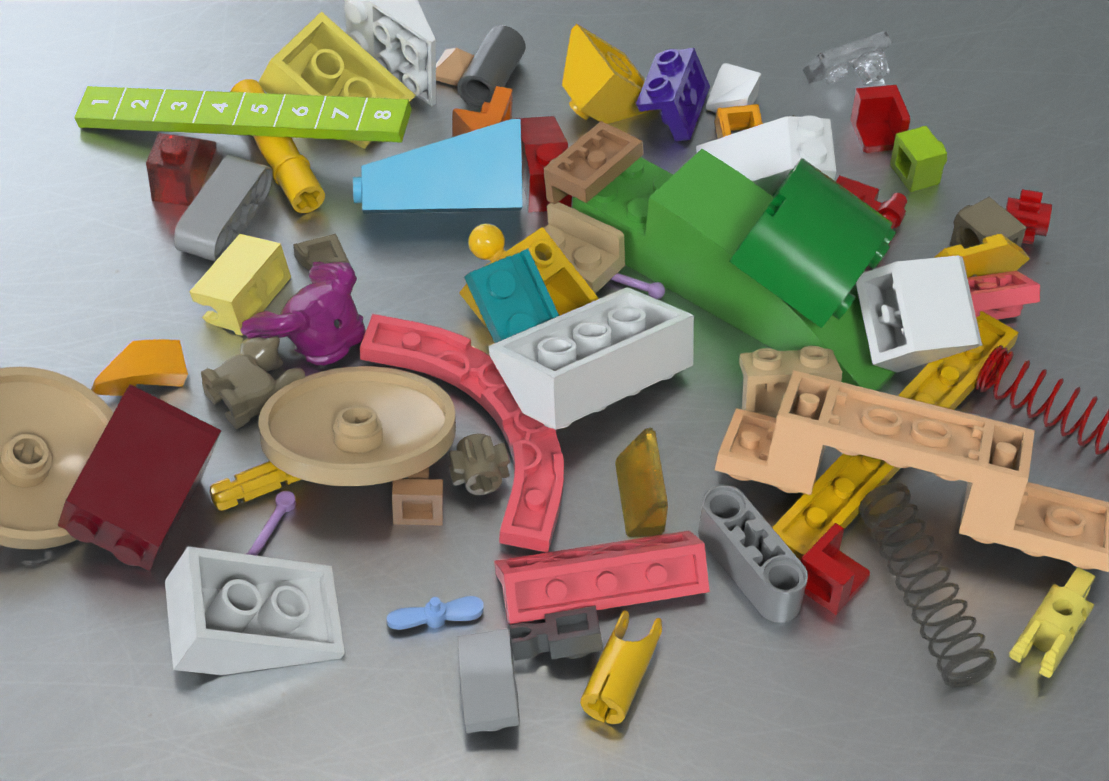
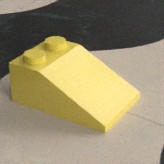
M322 11L270 60L258 81L262 89L270 94L409 99V102L416 96ZM347 140L363 149L372 142Z

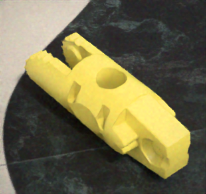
M1077 567L1064 587L1053 584L1012 647L1009 657L1020 663L1027 657L1034 645L1040 651L1046 653L1040 663L1039 674L1050 678L1094 607L1093 603L1085 599L1090 592V586L1094 582L1095 575Z

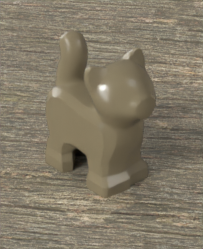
M264 337L247 338L241 343L239 355L228 359L214 370L207 368L201 371L205 395L214 405L222 400L230 409L224 414L235 429L244 426L252 417L260 415V411L267 400L282 387L306 377L304 370L301 368L289 369L276 380L268 373V371L276 370L283 365L277 350L280 343L279 337H271L269 339Z

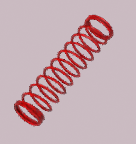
M1002 345L997 346L991 352L977 377L976 390L985 392L994 385L993 394L997 401L1004 399L1011 393V409H1018L1028 401L1026 409L1028 418H1034L1045 410L1043 417L1045 427L1048 428L1055 425L1062 418L1060 426L1062 436L1065 437L1072 434L1079 427L1078 445H1086L1097 435L1094 446L1095 454L1101 455L1109 449L1108 442L1099 451V444L1109 421V409L1091 435L1083 442L1081 441L1088 417L1098 400L1097 396L1092 398L1089 406L1074 426L1067 432H1064L1069 412L1081 391L1080 387L1075 389L1069 402L1052 422L1047 423L1050 408L1064 379L1058 380L1045 403L1034 414H1031V406L1035 394L1045 378L1047 370L1041 371L1030 392L1019 404L1014 405L1017 388L1030 366V360L1025 361L1016 380L1001 396H997L1001 377L1010 364L1014 353L1013 351L1008 353L1007 348H1003Z

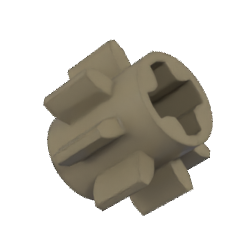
M468 435L458 442L457 450L449 452L451 461L449 470L453 485L465 483L467 491L472 494H489L501 486L502 478H507L510 475L507 467L510 460L505 443L493 446L492 439L488 435Z

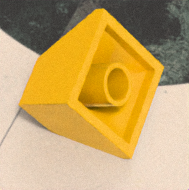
M576 23L570 32L562 80L563 88L571 97L569 105L573 111L585 120L592 117L606 124L653 111L641 112L638 110L636 102L645 79L627 55Z

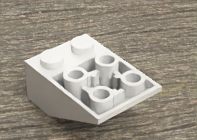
M345 0L346 34L418 98L431 107L436 104V39L418 0Z

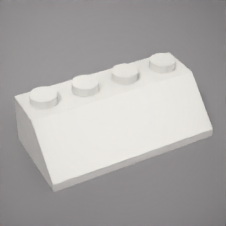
M626 287L489 346V355L522 413L543 423L548 428L557 430L568 427L572 422L584 416L602 411L616 401L627 396L636 395L642 389L661 380L670 379L674 374L693 366L694 315Z

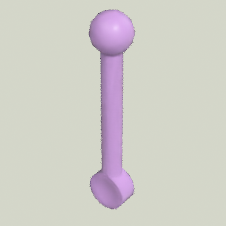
M619 273L611 279L612 281L648 292L649 296L655 299H660L665 294V287L660 282L650 284Z
M282 491L276 495V508L246 554L258 556L284 513L290 512L295 508V495L292 492Z

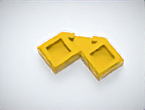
M1002 234L985 237L982 244L965 249L961 244L944 248L934 257L958 255L963 257L967 278L972 277L974 274L983 276L1017 271L1030 259L1021 247Z

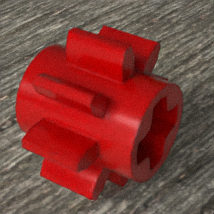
M1022 189L1019 199L1011 197L1007 199L1005 210L1027 227L1022 243L1033 244L1035 235L1047 236L1052 204L1041 202L1043 192Z

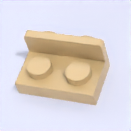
M560 202L557 204L550 203L547 206L548 225L544 229L596 294L625 266L623 232Z
M807 346L801 350L790 351L762 348L750 353H741L739 358V364L744 375L742 410L777 418L794 370L839 382L842 381V370L833 350L824 349L819 346Z

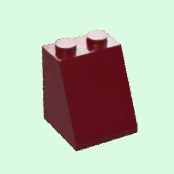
M130 384L65 500L58 526L67 530L73 538L81 542H92L112 552L118 560L127 565H138L150 571L201 482L222 430Z

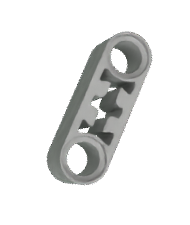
M227 155L181 216L174 234L175 248L215 262L235 238L244 232L266 200L273 181L271 167Z
M719 485L709 489L705 493L702 502L698 528L700 540L705 543L706 548L764 618L777 623L793 620L801 610L808 574L805 566L740 490L727 485Z

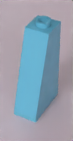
M521 119L506 120L362 165V177H353L354 203H362L363 214L521 211L523 208Z

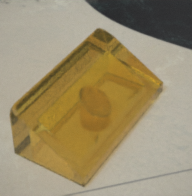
M645 428L619 454L615 462L625 531L628 537L662 535L665 532L668 501L656 431H653V428Z

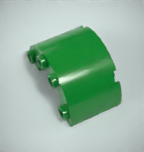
M801 158L773 193V199L738 246L729 262L822 328L831 316L839 320L845 314L855 299V296L849 293L867 266L874 269L889 250L890 246L888 244L895 236L896 231L891 228L892 222L807 160Z

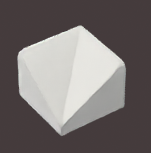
M723 63L708 98L706 110L716 113L717 108L753 105L758 97L761 73L729 63Z

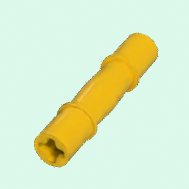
M245 79L238 82L230 91L265 93L259 82L253 79ZM253 136L261 154L273 170V179L281 186L293 209L298 213H309L319 208L324 202L325 192L313 174L308 159L299 153L292 137Z

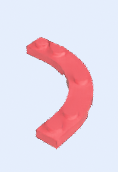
M372 314L360 346V360L406 368L434 376L456 386L483 406L501 429L509 445L514 466V481L500 528L499 543L546 553L549 552L560 511L564 482L563 453H561L556 430L548 428L543 423L522 413L491 357L483 351L472 347L471 339L443 328Z

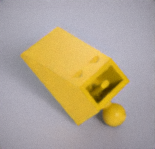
M485 223L476 226L471 231L468 239L469 248L477 258L490 260V263L487 265L520 253L528 248L559 316L599 299L543 227L507 251L504 250V235L497 226ZM466 283L459 294L487 328Z

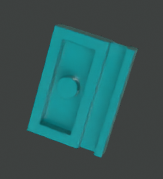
M528 248L520 253L474 270L464 277L494 343L559 316Z

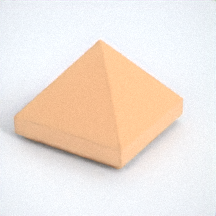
M459 48L446 49L436 64V81L457 86L474 55Z

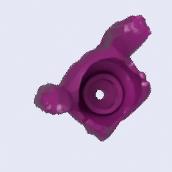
M313 262V266L309 270V278L312 284L303 287L292 296L280 314L263 311L242 322V328L240 329L242 334L248 338L288 337L296 345L295 352L302 354L306 357L307 362L315 365L325 366L342 359L349 352L350 347L362 342L366 332L363 316L358 314L351 296L357 277L352 266L346 262ZM336 319L339 322V326L337 328L334 325V321Z

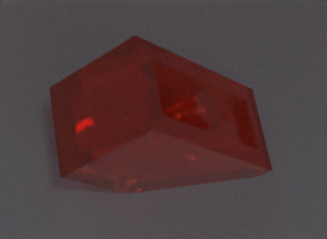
M158 133L146 161L152 201L189 206L202 188L217 148L216 142Z

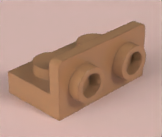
M600 121L590 131L580 136L573 145L557 158L551 160L544 168L547 201L557 204L569 194L587 203L644 155L643 141Z

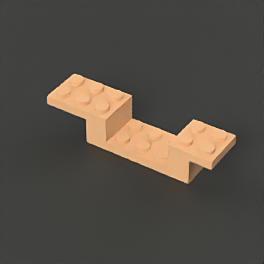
M794 370L777 418L736 408L717 455L715 471L727 473L732 478L741 481L754 480L773 485L787 493L800 492L811 495L826 446L834 447L846 455L856 456L861 454L881 459L897 468L912 467L932 472L944 480L967 481L959 534L970 536L980 543H998L1017 548L1031 556H1048L1067 561L1081 569H1098L1109 572V502L1028 482L1035 430Z

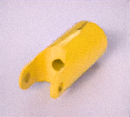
M624 610L621 613L581 697L580 704L589 716L603 723L606 720L607 724H618L625 719L662 632L661 618L655 619L649 634L640 641H624L622 639L628 627L629 612Z

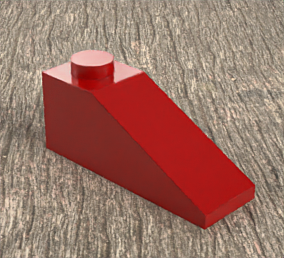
M555 116L513 118L521 119L522 180L528 213L547 212V206L551 202L547 201L544 168L551 160L557 158L569 148L568 142ZM568 194L559 201L572 208L571 195Z

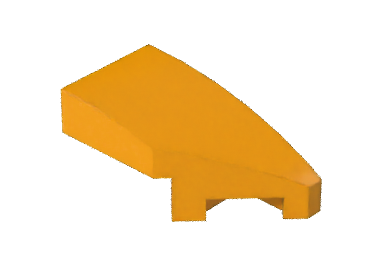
M153 339L132 341L97 376L91 390L97 395L123 396L130 384L135 387L137 384L183 387L188 372L180 340Z

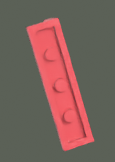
M689 530L494 561L496 576L503 586L506 619L509 624L545 619V614L596 606V610H603L710 592L705 543Z

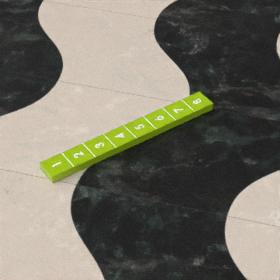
M87 86L74 119L79 128L402 143L412 108L409 99Z

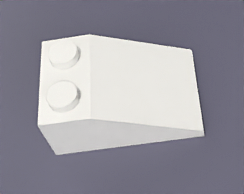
M812 115L803 117L786 116L697 145L695 152L696 154L701 149H704L739 171L771 196L801 158L807 160L834 181L837 172L831 120Z
M188 546L165 579L173 670L229 675L341 659L345 654L332 566Z

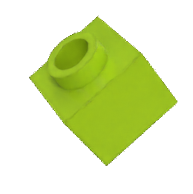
M927 126L897 133L890 166L909 192L940 184L944 165L947 162V152L943 143L936 139Z

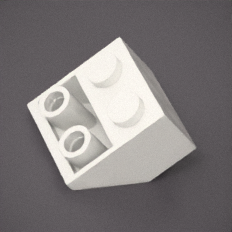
M958 255L896 261L862 273L857 280L856 286L873 365L899 373L982 346L963 257Z

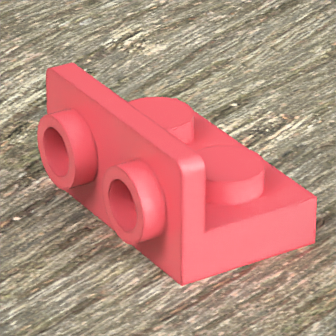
M1018 271L967 278L976 317L980 316V311L997 320L1017 317L1021 314L1024 304L1040 302V284Z

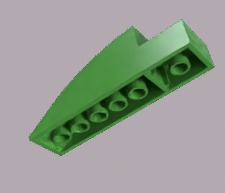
M704 149L698 151L674 175L640 157L587 203L573 197L572 208L623 232L625 265L655 282L662 283L665 288L777 351L801 350L807 346L831 349L842 370L841 382L875 391H880L896 373L875 366L872 363L856 283L849 292L855 296V299L845 314L839 320L831 316L826 324L820 328L729 262L738 246L764 213L773 196L739 171Z

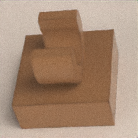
M429 467L408 476V479L393 481V525L443 526V480L429 479Z

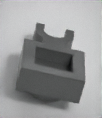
M596 606L545 614L546 623L509 625L515 661L529 659L548 651L551 653V659L564 657L577 659L589 653L604 651Z

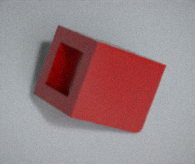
M897 85L856 88L850 121L863 152L893 151L896 134L908 131L910 124V115Z
M837 523L801 558V563L805 566L808 574L804 594L835 615L866 584L870 576V571L840 551L844 528Z

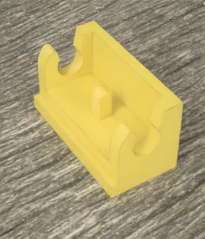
M239 234L189 291L194 302L203 306H210L216 310V312L207 311L202 318L212 325L232 330L236 335L243 336L240 331L242 322L259 312H263L291 279L281 243Z

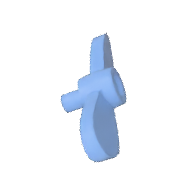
M466 596L447 603L441 602L438 597H432L425 607H408L392 611L387 615V625L392 629L402 630L425 623L429 627L439 628L444 625L446 620L471 621L482 615L484 603L475 596Z

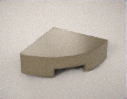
M336 234L293 244L295 258L308 270L312 268L313 262L319 261L323 263L346 262L350 264Z

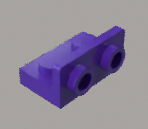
M695 48L667 49L657 53L636 102L638 110L641 112L660 109L662 121L665 125L669 126L675 141L691 139L710 89Z

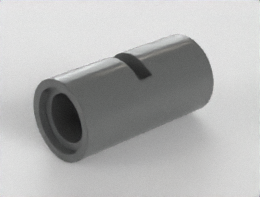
M503 25L495 26L489 31L457 84L460 97L468 105L481 109L484 102L491 101L496 86L504 87L526 49L523 37L515 29Z

